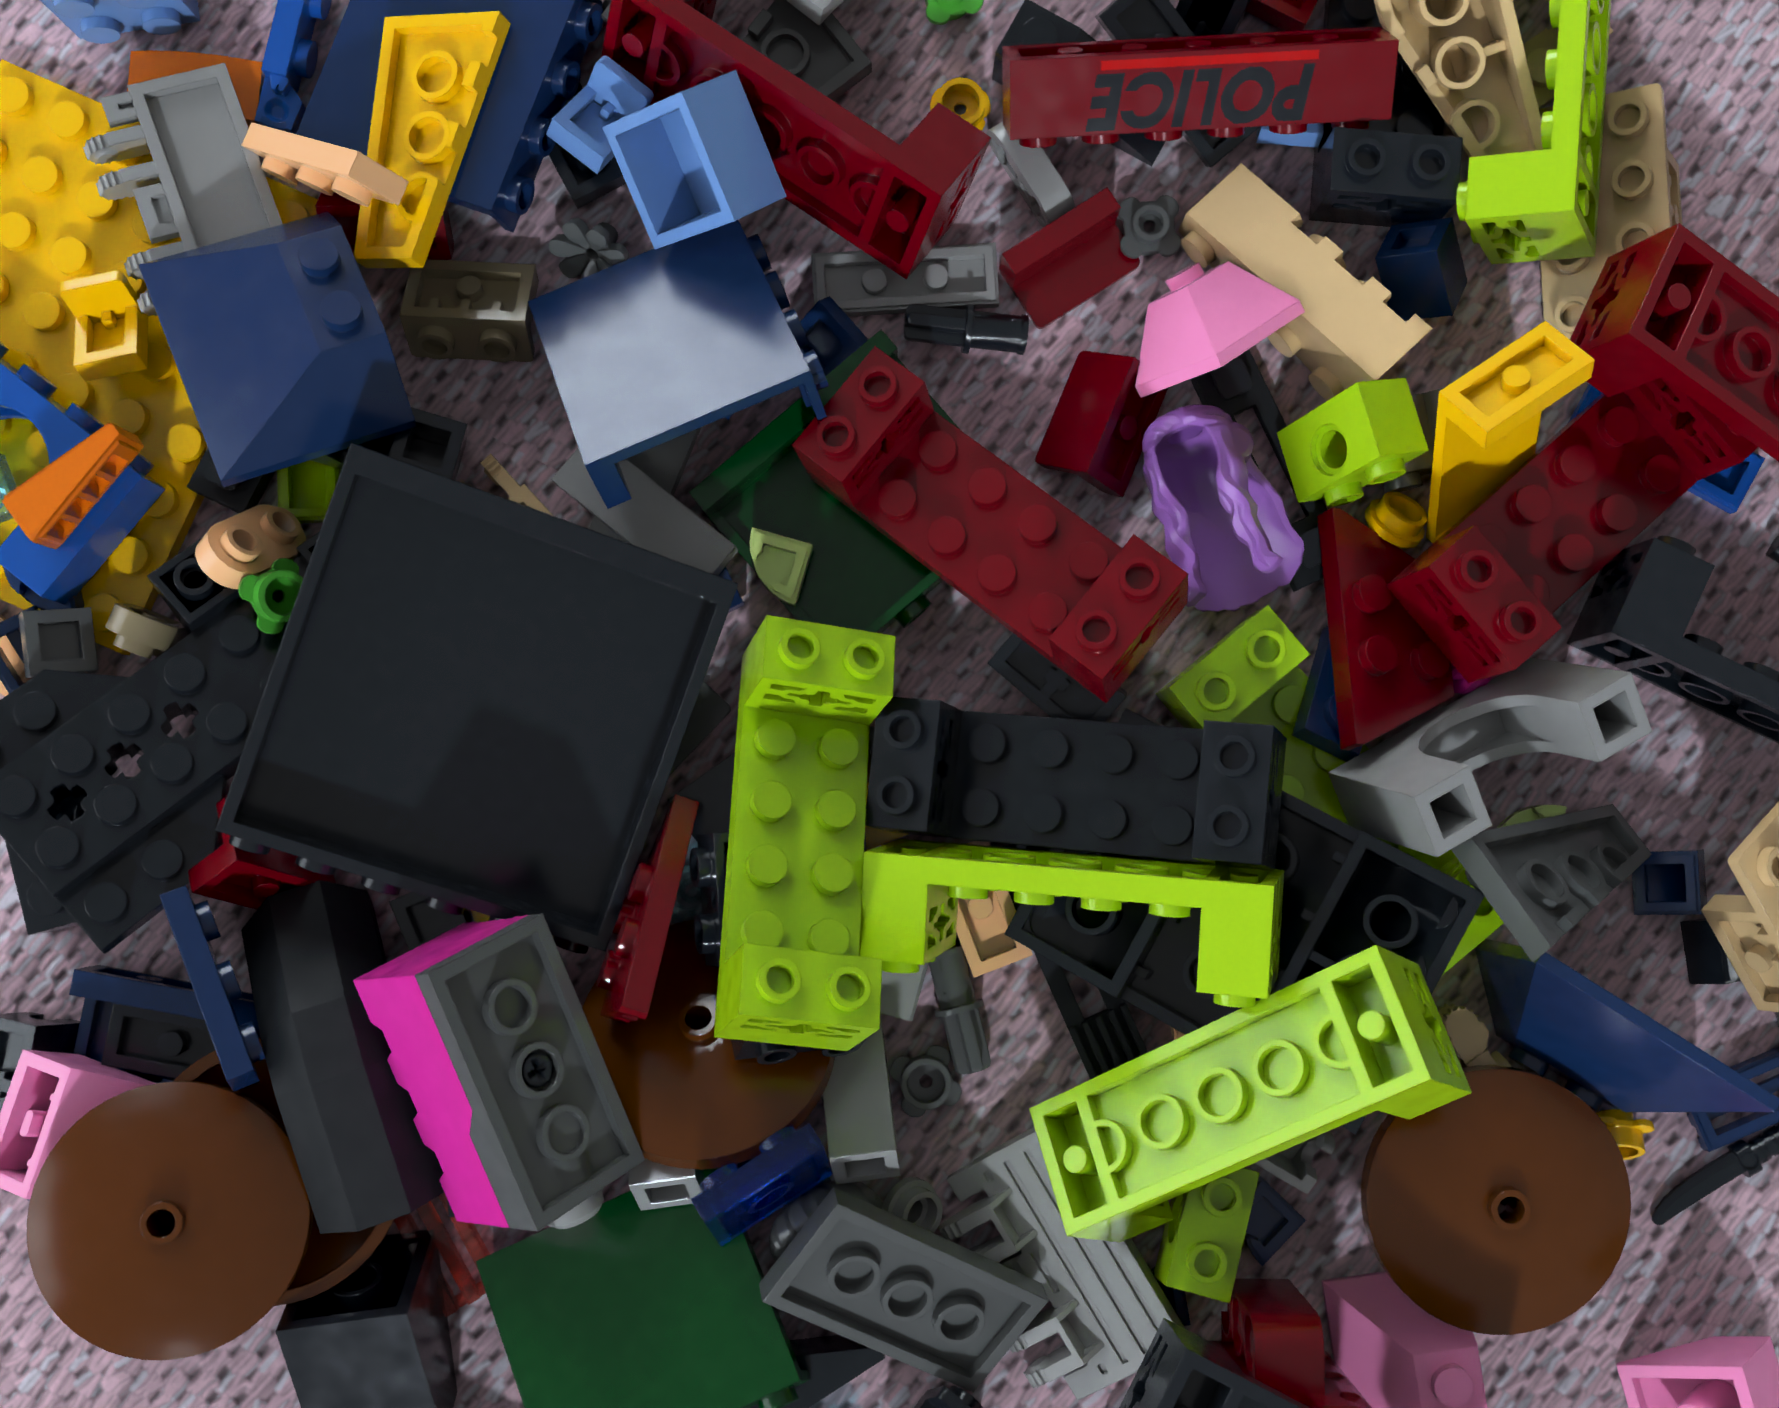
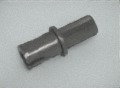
M953 946L937 956L936 961L929 962L940 1007L934 1010L936 1018L942 1017L955 1071L958 1074H972L988 1068L991 1064L978 1010L984 1004L982 999L975 998L962 946Z

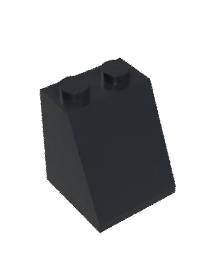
M434 1229L386 1235L373 1254L346 1279L311 1298L286 1304L275 1332L301 1408L454 1407L457 1385L438 1241Z

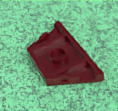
M1332 507L1318 515L1317 518L1341 750L1349 751L1374 740L1455 696L1451 662L1386 587L1392 579L1415 559L1397 546L1379 537L1376 532L1342 509Z
M677 794L674 795L646 864L640 862L628 897L624 899L613 930V934L618 935L614 951L609 949L606 953L597 979L596 987L606 990L600 1016L622 1023H629L630 1021H637L638 1018L646 1019L649 1013L699 806L697 801Z

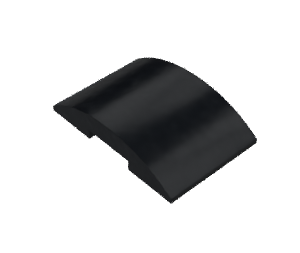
M1127 708L1118 722L1160 726ZM1282 791L1275 869L1284 870L1278 977L1270 995L1374 945H1378L1419 964L1432 995L1485 896L1478 890L1362 830L1359 831ZM1050 848V850H1049V851H1057V852H1069V853H1081V854H1094V855H1106V856H1118V857L1154 859V858H1144V857H1134V856H1124V855H1114V854H1104V853H1094V852H1084V851H1074V850H1064V849H1054V848ZM1061 896L1054 897L1053 905L1020 904L1005 932V935L1115 998L1124 999L1185 1035L1241 1009L1215 1004L1213 1002L1214 994L1196 992L1201 908H1191L1190 917L1173 918L1149 914L1148 903L1123 902L1122 910L1094 911L1081 908L1080 897ZM1366 1115L1346 1123L1342 1127L1356 1134Z

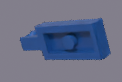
M278 0L261 67L265 79L254 120L257 124L296 134L306 110L305 105L298 96L302 77L310 79L314 74L317 64L318 46L316 41L311 40L316 19L325 20L327 18L332 0Z

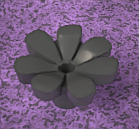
M572 218L562 226L564 234H557L548 244L549 250L553 255L565 257L559 263V269L568 278H575L580 273L583 275L582 278H585L629 258L627 248L622 244L616 243L618 232L612 225L605 222L589 229L582 219Z

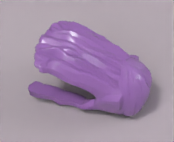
M1192 404L1178 407L1158 417L1151 423L1143 435L1144 465L1142 468L1146 484L1152 496V511L1164 525L1165 550L1172 562L1188 573V603L1186 606H1195L1197 610L1202 612H1221L1224 609L1236 611L1241 606L1253 605L1259 602L1261 597L1277 590L1278 587L1288 585L1302 564L1305 549L1304 541L1291 525L1282 498L1251 457L1254 442L1249 429L1237 422H1233L1228 413L1212 405Z

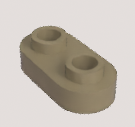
M115 603L105 625V628L117 634L113 645L152 659L153 655L158 657L189 635L180 622L133 604Z

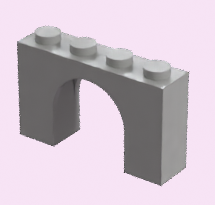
M1530 658L1516 670L1503 673L1489 681L1487 685L1475 689L1361 753L1359 756L1328 772L1348 825L1374 837L1439 857L1492 826L1473 776V770L1503 758L1533 752H1553L1601 762L1652 732L1631 672Z
M880 1014V1029L867 1037L863 1045L855 1052L835 1057L831 1076L821 1096L825 1110L829 1160L836 1184L901 1176L885 1039ZM645 1159V1161L628 1171L629 1188L641 1211L706 1202L704 1170L671 1167Z

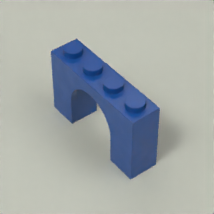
M0 342V420L13 418L30 420L44 439L48 451L49 464L104 426L99 420L74 402L67 410L51 398L57 387L24 363L19 370H16L6 362L3 357L9 349ZM139 453L66 541L56 550L33 543L18 525L0 546V565L40 597L65 604L69 598L71 599L72 596H76L166 490L147 475L154 465Z

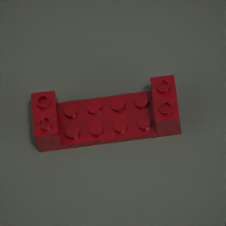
M611 0L601 57L604 55L610 57L651 89L654 97L650 105L736 70L787 195L784 199L906 280L956 220L991 137L942 104L937 103L899 145L712 21L717 0Z
M1680 223L1608 257L1570 338L1573 343L1595 359L1592 377L1586 382L1607 397H1611L1662 377L1779 462V297Z
M874 346L824 406L827 417L820 420L815 417L792 444L812 481L1105 703L1110 700L1188 603L1187 572L1134 534L1123 548L1114 543L935 412L925 382L876 346Z
M1662 377L1611 397H1607L1602 393L1392 579L1386 587L1468 683L1516 670L1562 628L1552 614L1698 480L1742 463L1758 446Z

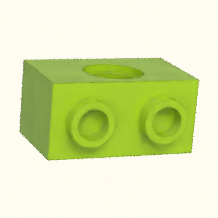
M1406 378L1356 382L1277 432L1298 503L1325 499L1327 507H1337L1354 502L1364 496L1362 487L1368 484L1384 483L1406 473L1405 463L1429 451Z
M1244 1167L1171 1199L1170 1208L1174 1220L1165 1223L1154 1269V1276L1167 1287L1230 1303L1260 1172Z

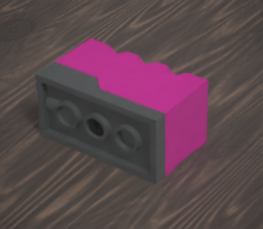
M543 913L515 916L500 920L462 923L353 980L370 1022L381 1029L391 1050L387 1061L397 1084L409 1092L417 1114L413 1121L423 1144L436 1154L443 1171L439 1181L458 1222L536 1232L546 1226L556 1229L571 1228L587 1221L600 1210L604 1201L602 1194L604 1187L645 1161Z

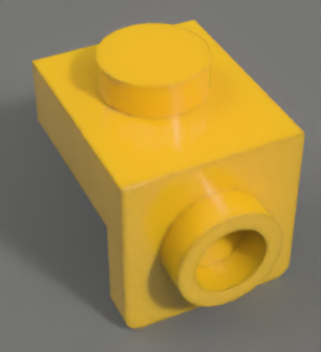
M111 271L61 282L60 296L75 316L73 366L84 381L147 369L149 316L141 313L137 303L139 297L124 273L121 271Z

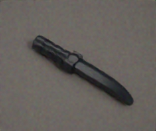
M1779 1123L1777 1126L1763 1131L1762 1135L1759 1134L1748 1140V1143L1739 1139L1727 1146L1729 1149L1727 1153L1708 1163L1675 1186L1655 1208L1652 1215L1653 1223L1657 1225L1664 1224L1678 1213L1741 1174L1749 1178L1763 1170L1761 1164L1772 1159L1773 1155L1779 1154Z

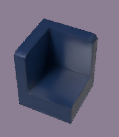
M1453 217L1391 225L1375 257L1381 283L1392 293L1391 298L1387 301L1388 307L1404 321L1409 320L1415 313L1421 319L1453 316L1467 285L1466 272Z

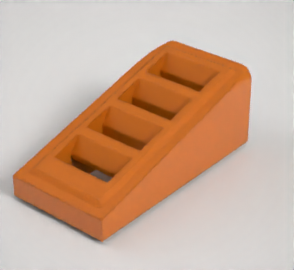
M107 423L3 496L4 499L1 501L25 535L33 543L56 550L66 541L126 467L130 465L144 448V445L137 435L113 423Z

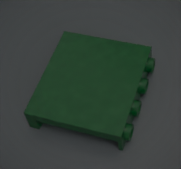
M882 329L825 376L829 386L818 391L823 407L874 346L905 367L898 358V348ZM929 394L934 411L960 429ZM802 397L689 492L695 503L724 537L737 547L738 553L754 571L749 544L752 527L813 545V551L796 607L780 600L796 620L875 633L884 632L897 620L905 628L932 605L926 595L943 581L933 571L811 480L792 446L816 417L812 407H806Z
M728 1166L704 1169L706 1202L641 1211L632 1192L628 1191L602 1203L600 1210L593 1217L579 1225L567 1229L549 1227L476 1261L524 1408H750L757 1404L759 1408H781L799 1399L795 1387L811 1380L808 1370H800L777 1308L762 1302L759 1283L764 1278V1274L729 1185H731L733 1177Z

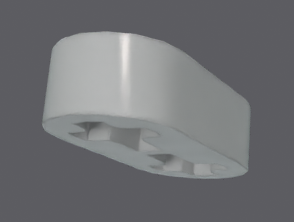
M1003 121L987 131V135L991 137L989 144L992 151L1042 227L1075 208V203L1069 189L1043 148L1024 147L1019 144V140H1010L1003 126Z

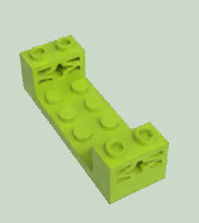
M1549 0L1550 22L1553 29L1558 28L1557 49L1547 50L1545 60L1546 84L1548 90H1554L1553 111L1543 112L1541 141L1543 150L1469 157L1468 181L1459 182L1457 188V214L1460 221H1466L1471 231L1472 242L1481 246L1491 264L1595 257L1611 0Z
M1266 605L1249 615L1159 690L1156 696L1183 728L1203 729L1204 720L1274 725L1287 738L1282 791L1348 824L1328 775V772L1346 762L1292 736L1308 677L1298 664L1306 659L1310 653L1271 607ZM1365 744L1362 745L1360 754L1369 750ZM1377 838L1474 888L1466 877L1465 868L1452 850L1439 857H1434ZM1486 897L1482 900L1442 975L1504 924Z
M766 615L742 655L714 1027L715 1038L849 1051L880 1029L882 959L859 956L869 730L870 724L893 698L896 636Z
M898 839L864 852L859 956L882 959V971L919 972L920 965L936 961L937 956L956 945L958 898L987 899L988 891L1014 892V902L1027 905H1053L1054 897H1080V907L1094 911L1122 910L1123 902L1148 903L1149 914L1173 918L1190 917L1191 908H1201L1196 992L1214 994L1213 1002L1218 1005L1237 1008L1256 1006V998H1269L1278 977L1284 870Z
M1374 945L1269 995L1268 999L1256 1001V1006L1241 1008L1035 1105L1029 1108L1066 1235L1068 1237L1120 1243L1174 1220L1168 1200L1374 1111L1410 1120L1469 1095L1472 1091L1419 964L1378 945Z

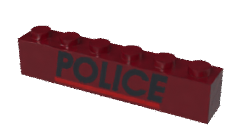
M1379 26L1002 46L1003 126L1010 140H1019L1021 146L1029 148L1050 147L1057 143V137L1082 136V141L1089 144H1111L1120 140V134L1144 133L1146 139L1154 141H1172L1180 139L1182 131L1207 129L1206 133L1210 136L1230 138L1243 135L1245 127L1269 126V131L1278 134L1303 133L1307 131V124L1331 123L1332 128L1367 129L1371 120L1391 119L1399 40Z

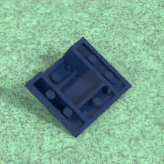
M328 211L139 264L143 279L223 487L347 449L351 443L359 445L416 427L415 418L384 326L343 228Z
M1485 939L1475 948L1496 1036L1513 1046L1508 1057L1542 1077L1547 1069L1552 1070L1568 1081L1564 1088L1582 1099L1592 1110L1598 1112L1603 1103L1624 1112H1775L1778 1108V1097L1545 952L1532 962L1521 946Z

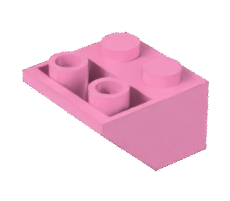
M23 1049L0 1112V1188L30 1200L34 1184L50 1152L61 1137L80 1118L112 1097L141 1086L156 1083L112 1066L101 1065V1062L81 1054Z

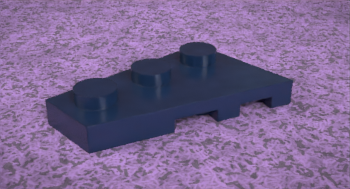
M186 885L160 894L162 905L226 1081L233 1092L259 1082L254 1063L266 1057L253 1022L239 1024L232 1001L242 998L243 994L230 960L218 964L210 941L221 937L208 900L195 904Z

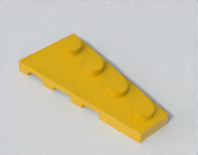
M500 11L385 17L367 157L406 179L409 183L399 206L372 198L369 207L360 205L354 257L365 268H424L511 25Z

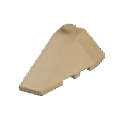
M1374 0L1379 23L1383 29L1399 40V53L1454 136L1463 137L1462 148L1468 157L1543 150L1541 141L1542 120L1513 0Z

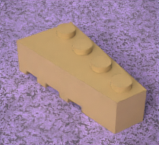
M1240 163L1186 213L1178 229V232L1184 237L1181 239L1184 251L1193 262H1199L1202 268H1206L1208 265L1214 268L1229 261L1300 300L1305 312L1269 335L1268 339L1284 356L1291 358L1295 354L1312 372L1308 376L1311 385L1327 401L1356 382L1378 380L1433 328L1416 313L1405 322L1386 304L1392 294L1373 276L1367 282L1357 280L1346 270V264L1343 259L1344 251L1327 236L1322 237L1318 234L1306 236L1299 230L1303 224L1300 213L1245 165Z

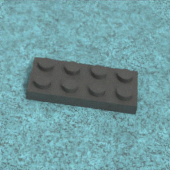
M835 1187L831 1189L759 1283L763 1303L973 1393L1049 1301L1042 1283Z

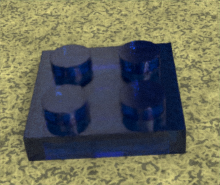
M810 1123L798 1131L793 1126H788L775 1132L759 1146L761 1154L740 1168H737L735 1163L725 1165L701 1182L700 1187L703 1192L693 1197L691 1201L721 1247L833 1174L824 1145Z

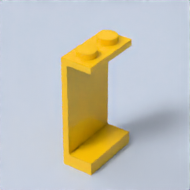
M1542 322L1439 391L1426 538L1432 543L1439 539L1518 467L1535 454L1542 411L1592 377L1595 359L1548 322Z

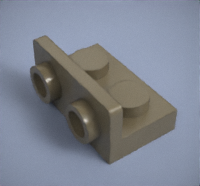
M427 259L424 268H410L399 316L411 354L416 357H429L438 360L453 358L491 360L494 362L533 361L535 347L530 329L533 315L528 301L536 298L539 279L536 265Z

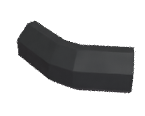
M317 880L315 883L301 887L298 886L268 896L242 928L241 933L261 1044L266 1057L274 1094L320 1234L358 1232L412 1213L444 1193L439 1181L443 1171L435 1152L422 1142L413 1121L417 1114L409 1092L397 1084L387 1061L391 1050L381 1029L370 1022L353 982L354 979L387 963L375 910L368 891Z

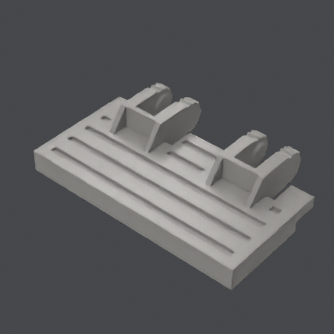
M225 63L127 85L128 92L100 98L110 128L140 122V125L107 132L104 135L99 134L86 140L83 149L87 160L95 163V165H103L104 163L110 164L112 161L118 162L151 154L153 159L150 162L122 168L115 172L111 171L110 173H104L103 176H99L98 182L95 184L100 197L115 201L135 196L151 244L178 237L182 240L148 249L145 252L140 251L127 257L124 266L128 277L144 280L139 264L283 224L264 170L260 168L262 164L259 156L241 146L249 128ZM145 291L140 294L137 303L141 313L148 316H157L149 292Z
M1035 1127L976 1158L969 1165L947 1177L948 1183L960 1202L983 1190L987 1196L942 1222L938 1229L943 1237L947 1240L960 1238L970 1230L992 1219L1000 1235L970 1250L995 1262L1000 1261L999 1264L1042 1283L1048 1300L1053 1305L1051 1308L1037 1314L1010 1347L1012 1353L1025 1350L1056 1333L1060 1334L1066 1344L1046 1356L1039 1357L1023 1372L1033 1388H1038L1064 1375V1379L1077 1401L1136 1373L1163 1318L1185 1328L1132 1238L1119 1243L1068 1237L1066 1235Z

